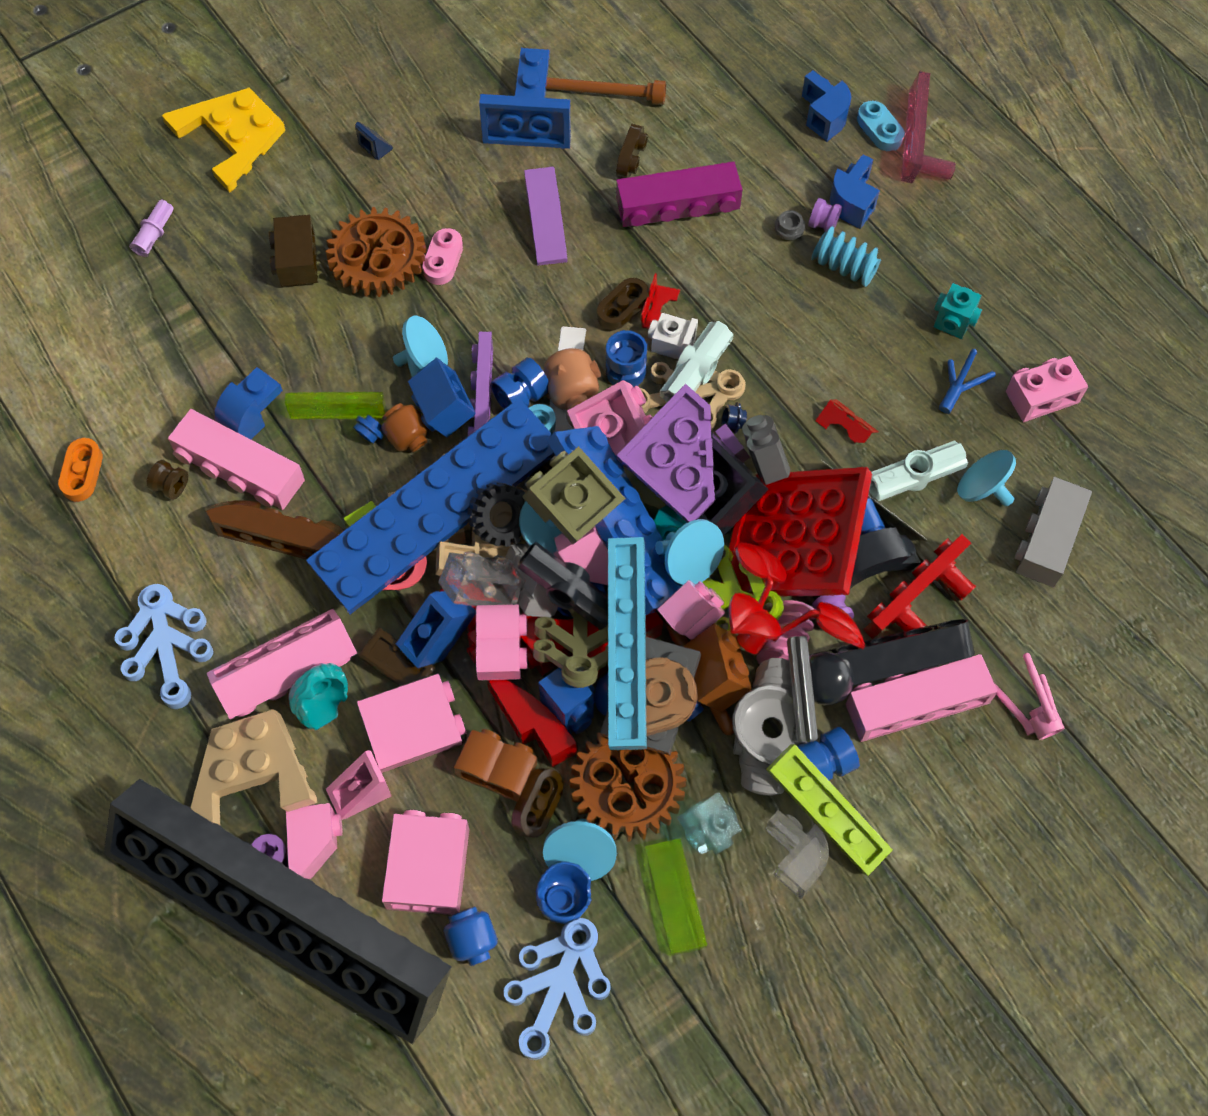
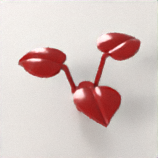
M742 542L737 545L735 552L741 565L753 575L765 580V587L759 601L747 594L735 593L729 603L731 634H738L736 639L743 649L752 654H759L770 639L776 642L781 635L810 618H815L819 627L829 635L857 646L862 650L865 648L862 634L854 620L841 608L826 602H820L816 607L817 610L812 609L781 628L776 618L763 609V606L773 586V580L779 583H783L786 580L787 575L784 566L772 553L759 546Z

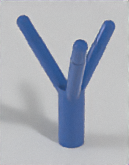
M976 349L970 351L957 380L954 361L952 359L948 360L950 388L939 406V410L943 413H951L961 392L995 377L996 373L991 371L962 385L977 354Z

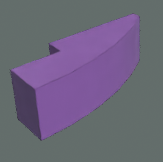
M554 167L524 170L537 266L567 262Z

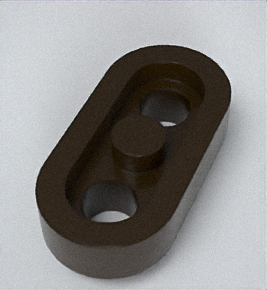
M631 124L619 154L616 176L629 178L631 173H637L640 162L639 151H645L648 141V134L644 133V126Z
M638 278L623 280L599 303L597 307V320L599 324L608 330L622 328L644 307L649 294L647 284ZM630 296H635V297H637V298H636V299H630V298H628V297H630ZM614 315L616 316V318H610L608 316Z
M539 768L534 770L529 776L512 813V826L518 835L536 838L546 830L563 792V780L556 770Z

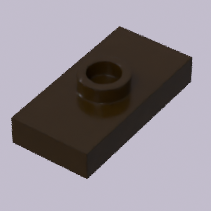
M380 627L358 654L360 659L400 687L430 677L435 670L432 664L417 668L396 645L398 640Z

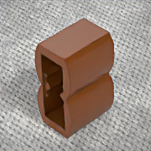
M482 729L481 732L472 730L455 764V775L467 782L487 788L511 800L518 801L529 776L537 766V756L533 755L534 751L530 747L515 742L514 745L505 744L500 741L501 737L493 731Z

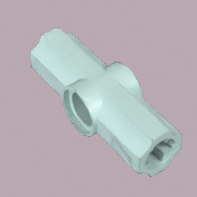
M719 321L710 322L694 345H688L683 350L676 364L675 371L660 390V397L666 403L685 383L696 392L701 384L705 385L710 380L717 367L718 359L733 340V333L728 329L727 325Z
M955 440L928 451H912L907 455L906 459L871 472L872 478L869 491L872 497L878 501L907 490L920 491L926 487L928 482L965 469L968 464L966 452L961 443H957ZM912 468L918 469L922 473H916L912 470Z

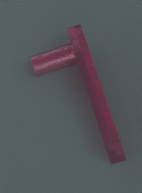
M922 71L918 72L909 89L901 181L913 183L918 173L951 180L956 167L955 162L924 155L930 73Z

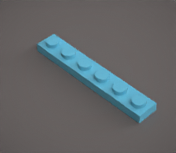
M644 537L608 538V747L610 750L647 749Z

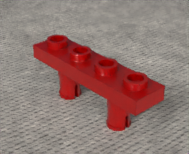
M963 534L954 542L947 538L934 551L938 557L932 563L925 559L912 572L916 578L909 585L903 581L889 594L894 600L887 607L881 602L867 616L871 622L863 630L873 639L890 623L892 625L896 623L903 631L927 626L910 609L912 607L910 603L934 580L938 581L940 579L960 601L963 600L976 586L955 566L956 562L954 560L971 542Z

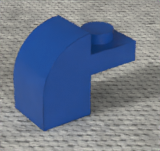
M812 70L805 76L802 97L811 103L806 125L827 142L837 135L846 124L851 103V93L843 81L833 86L826 78L821 77Z
M864 154L856 164L851 163L846 172L837 169L830 194V205L838 204L842 206L839 218L859 229L862 228L875 210L880 192L879 189L866 183L869 179L873 159Z
M256 367L240 384L235 385L231 382L225 388L215 408L216 422L251 440L265 426L261 412L283 391L281 384Z

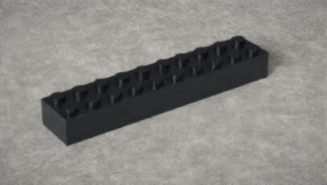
M141 779L137 780L110 803L104 854L412 1045L436 1014L452 966L443 962L438 956L428 953L410 942L408 938L395 933L380 924L375 918L365 915L347 904L343 899L332 895L317 886L310 879L302 877L284 866L280 861L272 859L254 848L250 843L224 830L219 824L209 821L194 812L189 806L179 803L163 793L159 788L153 787Z

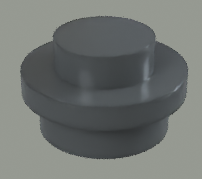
M785 211L775 221V231L783 239L794 240L801 237L804 233L805 222L796 211Z

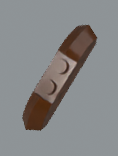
M226 501L205 508L218 536L305 560L345 531L342 527L326 520H321L315 524L312 520L303 516L289 517L276 509L268 507L263 510L260 509L261 503L255 501Z

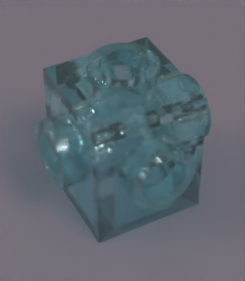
M719 792L701 800L677 816L685 830V837L688 843L698 851L699 855L713 850L715 854L724 851L734 844L731 837L742 830L737 822L734 810L725 803Z

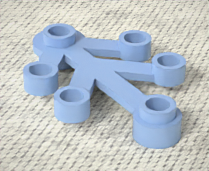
M153 584L144 588L139 594L138 606L140 610L130 625L120 628L115 634V641L122 650H132L139 642V634L152 619L153 631L135 657L128 658L122 663L121 672L129 681L140 680L144 676L145 667L158 650L165 681L160 689L161 699L169 708L181 709L189 703L191 690L179 678L172 644L192 654L193 658L198 662L208 661L213 655V648L206 639L195 640L168 626L166 614L184 622L190 631L197 632L205 627L206 617L200 609H187L173 602L172 593L166 586ZM160 596L157 602L149 603L153 597ZM192 617H200V620L197 623H189ZM132 635L129 642L122 643L124 636ZM199 647H207L205 653L200 655L196 654V651ZM131 666H138V670L135 673L128 674V669ZM179 687L177 694L168 695L172 688Z
M579 918L578 920L566 923L560 937L538 946L529 945L524 947L519 953V961L524 969L530 971L537 969L545 958L564 952L559 966L521 982L511 981L504 988V997L507 1003L518 1006L525 1001L527 996L550 987L534 1026L526 1028L519 1037L520 1050L528 1059L538 1060L547 1054L550 1047L547 1033L564 992L574 1015L573 1026L575 1031L579 1035L587 1036L593 1033L596 1028L595 1016L588 1011L573 973L578 959L580 958L589 977L588 992L592 998L596 1000L605 999L610 993L611 985L608 978L603 976L593 952L598 941L597 929L587 919ZM576 932H583L587 938L584 943L577 944L572 940V936ZM527 952H534L538 958L535 963L527 964L523 960L524 955ZM596 981H602L606 984L607 988L605 992L597 994L593 991L592 985ZM512 987H519L523 991L519 999L513 1000L509 998L508 992ZM583 1016L589 1017L592 1021L591 1027L587 1030L580 1029L577 1025L579 1018ZM533 1037H537L542 1041V1046L538 1051H531L527 1047L528 1041Z

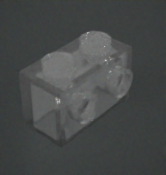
M449 552L438 583L454 604L471 606L517 605L526 580L514 567V563L506 557L494 556V558L481 557L473 552H464V554Z

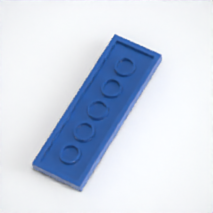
M599 426L554 432L547 441L556 457L564 450L570 454L579 446L626 498L601 520L595 528L607 549L608 538L644 537L645 615L659 612L657 609L683 585L678 584L669 577L665 568V554H657L655 545L658 541L664 540L657 530L654 520L649 516L640 500L639 493L634 489L627 477L623 465L616 459V455L610 447L606 435Z

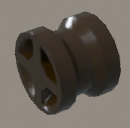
M159 460L153 465L148 474L147 487L154 492L162 491L165 497L175 500L182 494L187 485L188 472L179 467L174 469L169 462Z

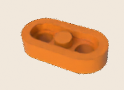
M80 438L73 441L68 446L58 485L64 496L71 501L86 500L93 494L96 487L103 454L98 444L90 438ZM91 456L88 460L82 461L84 457ZM84 484L81 488L74 490L76 486Z

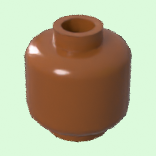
M399 403L388 410L382 417L384 422L381 430L397 451L401 452L410 449L412 452H415L428 441L425 436L429 429L423 423L422 415L414 405L404 406L402 403Z

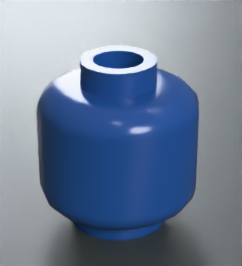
M475 906L448 917L450 923L444 927L443 933L454 960H468L469 966H473L491 958L489 951L497 945L498 938L487 912L477 911Z

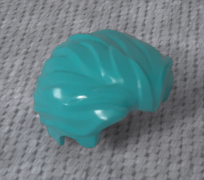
M322 663L312 667L296 680L290 689L289 702L292 713L301 724L308 729L317 730L338 717L339 703L347 700L348 682L345 673L334 663Z

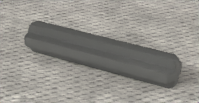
M806 636L789 637L787 639L797 740L801 743L814 742L818 739L808 641Z

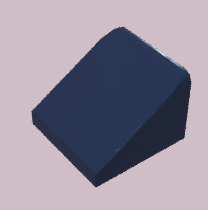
M360 122L355 124L358 144L375 159H381L393 149V146L374 130Z

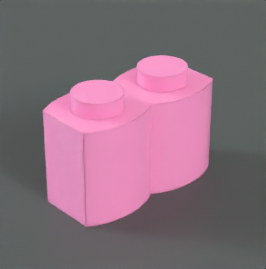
M690 580L657 609L675 631L681 635H686L691 640L725 614L721 608L724 601L712 588L708 589L701 581L695 585Z
M519 604L477 605L476 672L478 680L521 679V669H527V648H520V636H527V616L520 615Z

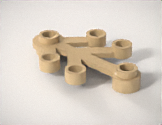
M657 362L651 367V379L657 384H663L667 382L674 371L666 363ZM728 369L721 373L714 371L708 381L710 383L701 384L696 390V393L701 398L714 396L709 404L711 407V430L714 429L716 416L727 400H736L745 391V380L735 370ZM661 370L664 371L665 374L657 375L655 372ZM732 385L734 388H726L724 386ZM640 388L646 400V403L642 405L644 413H647L649 408L666 404L665 400L660 397V393L649 395L646 390Z

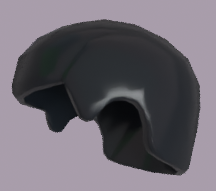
M821 652L811 655L809 659L814 702L826 706L843 701L853 690L855 675L850 662L832 652Z

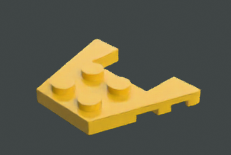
M250 88L173 110L162 115L164 123L179 139L199 126L206 124L234 154L212 168L214 177L229 193L237 187L236 181L243 174L247 175L253 168L252 163L260 154L264 156L285 131L283 121Z

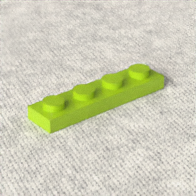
M790 744L766 768L768 773L864 875L869 876L893 851L795 744Z

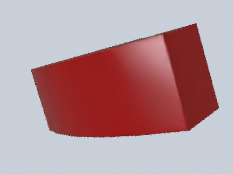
M487 680L488 690L522 744L525 745L535 739L552 768L577 754L575 740L565 726L545 705L530 693L508 680Z

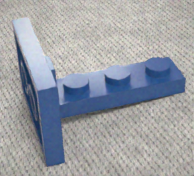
M521 48L515 96L480 94L479 108L483 143L570 149V99L545 98L550 60L549 50Z

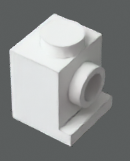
M662 313L659 321L652 320L648 331V338L652 339L651 352L679 359L683 350L688 345L693 346L695 342L698 319L692 318L689 321Z

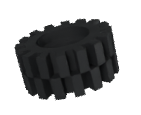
M490 483L486 485L487 489L480 488L476 492L479 496L477 498L472 497L470 503L474 504L473 509L468 508L467 513L472 516V519L468 520L470 526L474 527L473 532L475 535L499 547L500 545L509 547L511 542L515 544L521 542L519 537L522 533L519 518L521 509L526 502L522 497L525 492L504 483H497V485ZM498 502H507L512 509V518L504 527H495L490 521V511Z

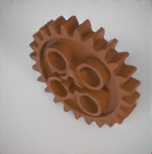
M372 207L371 214L368 215L361 209L360 217L356 218L349 214L350 222L348 224L339 221L340 230L332 229L333 239H327L328 249L326 250L329 269L333 271L335 280L341 279L343 288L351 285L354 294L362 288L365 297H368L371 290H375L377 296L381 297L382 290L387 289L388 293L393 295L394 286L404 290L405 280L414 283L413 273H422L421 264L425 261V254L427 253L423 232H419L417 223L411 224L410 216L401 219L400 211L398 210L391 216L386 207L381 214H377L375 207Z
M600 732L597 733L598 744L595 745L587 741L585 749L588 754L578 752L577 761L581 765L576 764L571 767V774L576 776L570 779V788L576 790L571 794L572 802H581L577 807V814L589 813L586 822L592 824L598 822L599 826L604 830H607V828L612 829V838L616 840L620 832H625L627 842L631 841L633 832H638L639 836L644 840L646 839L647 828L659 834V821L669 826L672 820L669 812L678 814L680 805L676 801H684L685 792L680 788L686 786V778L679 776L684 771V764H674L678 758V752L673 751L669 756L648 749L610 750L608 739L603 737ZM630 755H637L643 761L640 764L631 765L625 758ZM613 757L618 761L621 771L610 760V758ZM600 772H607L613 778L607 782H600L594 776ZM622 773L628 783L634 781V793L628 783L622 784ZM648 784H656L662 791L657 794H649L643 787ZM636 797L646 805L645 809L639 807ZM618 801H625L631 808L628 811L619 812L613 808V804Z

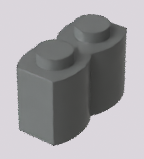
M757 415L750 418L744 423L742 432L759 480L767 485L789 477L790 466L773 419L768 415Z

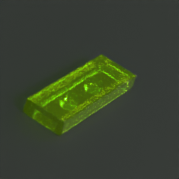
M297 392L285 394V405L290 419H356L358 416L365 419L367 415L374 419H382L383 415L387 412L383 392Z
M681 839L645 846L670 955L674 956L707 948L708 945Z

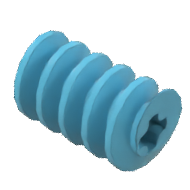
M831 226L819 239L811 260L818 257L820 265H825L829 262V268L832 271L840 267V274L842 276H846L851 272L852 281H857L862 277V286L866 287L873 279L880 265L881 259L877 258L878 248L875 247L868 254L866 253V242L859 248L855 247L856 237L845 243L846 232L842 231L835 238L833 237L835 227Z

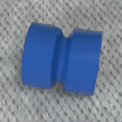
M626 330L616 332L606 343L607 379L612 385L622 380L628 382L633 387L641 384L646 376L647 343L639 333Z
M527 357L512 367V374L505 372L491 381L490 388L503 409L507 408L518 398L528 407L529 400L536 402L548 393L549 380L541 367L533 359Z
M836 727L820 734L819 742H806L797 745L829 781L833 779V773L842 777L857 770L860 766L854 744L841 727Z

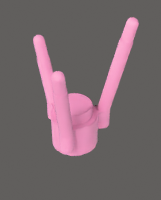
M1025 653L1023 657L1041 706L1029 713L1032 719L1028 720L1009 697L995 684L998 691L996 695L1023 725L1028 736L1035 733L1038 740H1043L1063 731L1065 728L1056 710L1046 676L1044 674L1038 675L1030 654Z

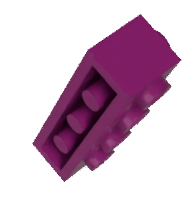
M735 161L616 179V201L623 227L642 226L647 223L660 221L669 222L674 219L692 216L700 217L705 214L730 212L741 207L743 189Z

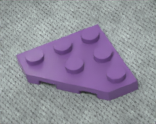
M685 383L616 455V459L687 523L697 520L713 504L715 493L713 484L711 407Z

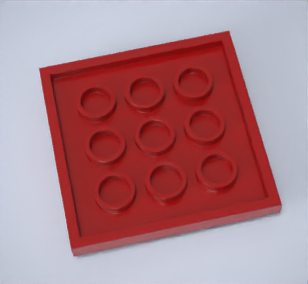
M868 467L790 472L789 477L765 485L769 490L734 525L729 546L733 554L731 564L741 590L754 595L748 576L740 570V562L736 556L735 549L740 542L759 546L772 553L782 563L787 575L786 580L783 583L773 580V586L770 590L779 596L849 595L872 473Z

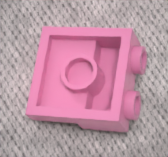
M624 380L567 410L575 429L599 426L606 435L615 455L653 418L650 414L646 416L641 405L645 404L646 400L638 386L633 387Z

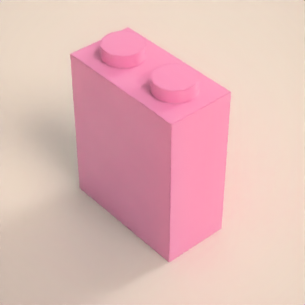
M439 674L357 702L381 773L462 745L461 735L466 734V730L460 714L453 716L449 702L455 701L449 681L441 682Z
M416 810L404 811V815L394 814L382 897L386 910L448 915L460 912L469 837V826L466 819H462V816L454 813H442L440 817H427L424 812Z

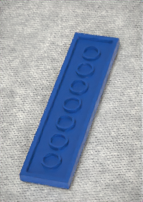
M518 398L306 560L308 565L351 615L436 549L440 541L445 542L469 523L468 520L472 519V516L467 514L468 508L473 509L474 505L470 503L472 497L477 498L479 496L476 492L480 488L487 489L486 485L490 483L495 485L497 483H504L516 487L552 459L555 454L547 441L552 433L527 405Z

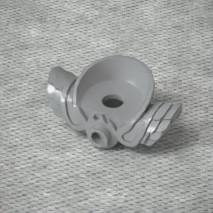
M770 658L763 661L756 669L755 678L751 686L752 691L746 693L737 703L732 717V724L735 734L733 754L739 755L742 787L756 794L772 796L782 794L784 789L768 773L766 768L790 744L797 746L801 742L797 740L789 661L783 658ZM768 718L777 719L782 725L781 735L777 738L767 737L762 731L764 720Z

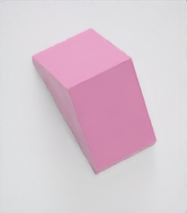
M371 750L365 751L326 788L336 813L341 815V820L347 819L391 797L386 781Z

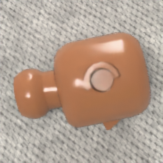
M575 348L563 349L555 352L545 361L543 372L549 380V394L546 397L557 408L567 411L599 393L597 378L601 377V372L596 361H592L585 351ZM566 412V420L574 428L568 412Z

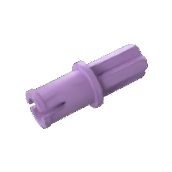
M160 200L148 219L141 221V228L129 246L134 253L142 257L148 256L155 241L164 234L162 228L173 212L171 204L165 200Z

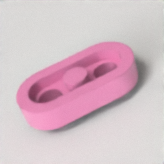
M449 228L441 229L432 237L425 261L423 262L424 276L431 284H446L454 276L463 251L462 237L456 230Z

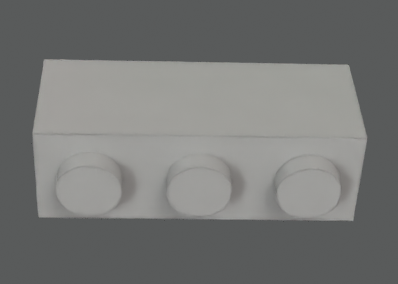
M1057 477L1053 478L1048 488L1041 487L1035 501V505L1040 506L1038 514H1031L1025 528V532L1030 533L1028 541H1021L1014 558L1020 561L1016 573L1053 588L1055 587L1065 570L1092 494L1091 490Z

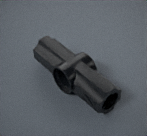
M535 541L523 554L517 568L547 590L546 595L554 605L562 609H573L598 629L602 630L608 624V596L589 582L590 576L583 567L571 562H562Z

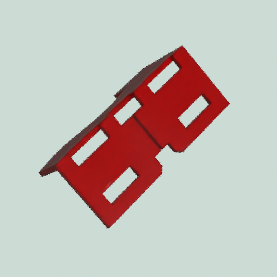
M657 273L654 275L649 296L646 299L641 314L642 328L646 329L650 328L652 320L659 321L662 306L670 300L677 302L680 289L657 285Z
M837 399L829 400L815 420L825 429L830 424L842 425L847 429L850 439L857 443H865L872 433L879 432L862 418L856 416L853 411ZM849 414L851 417L854 418V421L846 415Z

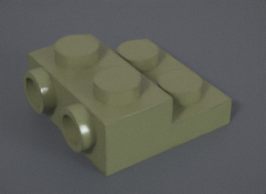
M579 446L570 454L565 450L562 451L549 463L552 469L545 475L539 471L525 483L528 490L522 496L545 523L551 520L572 545L578 542L626 499Z

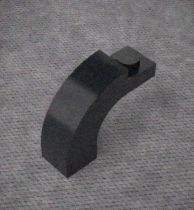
M885 528L861 535L850 589L861 581L882 572L913 570L921 564V561L916 554L913 542L906 535H900L896 528ZM812 596V597H813V599H814V601H815V600H816L818 597H820V596Z

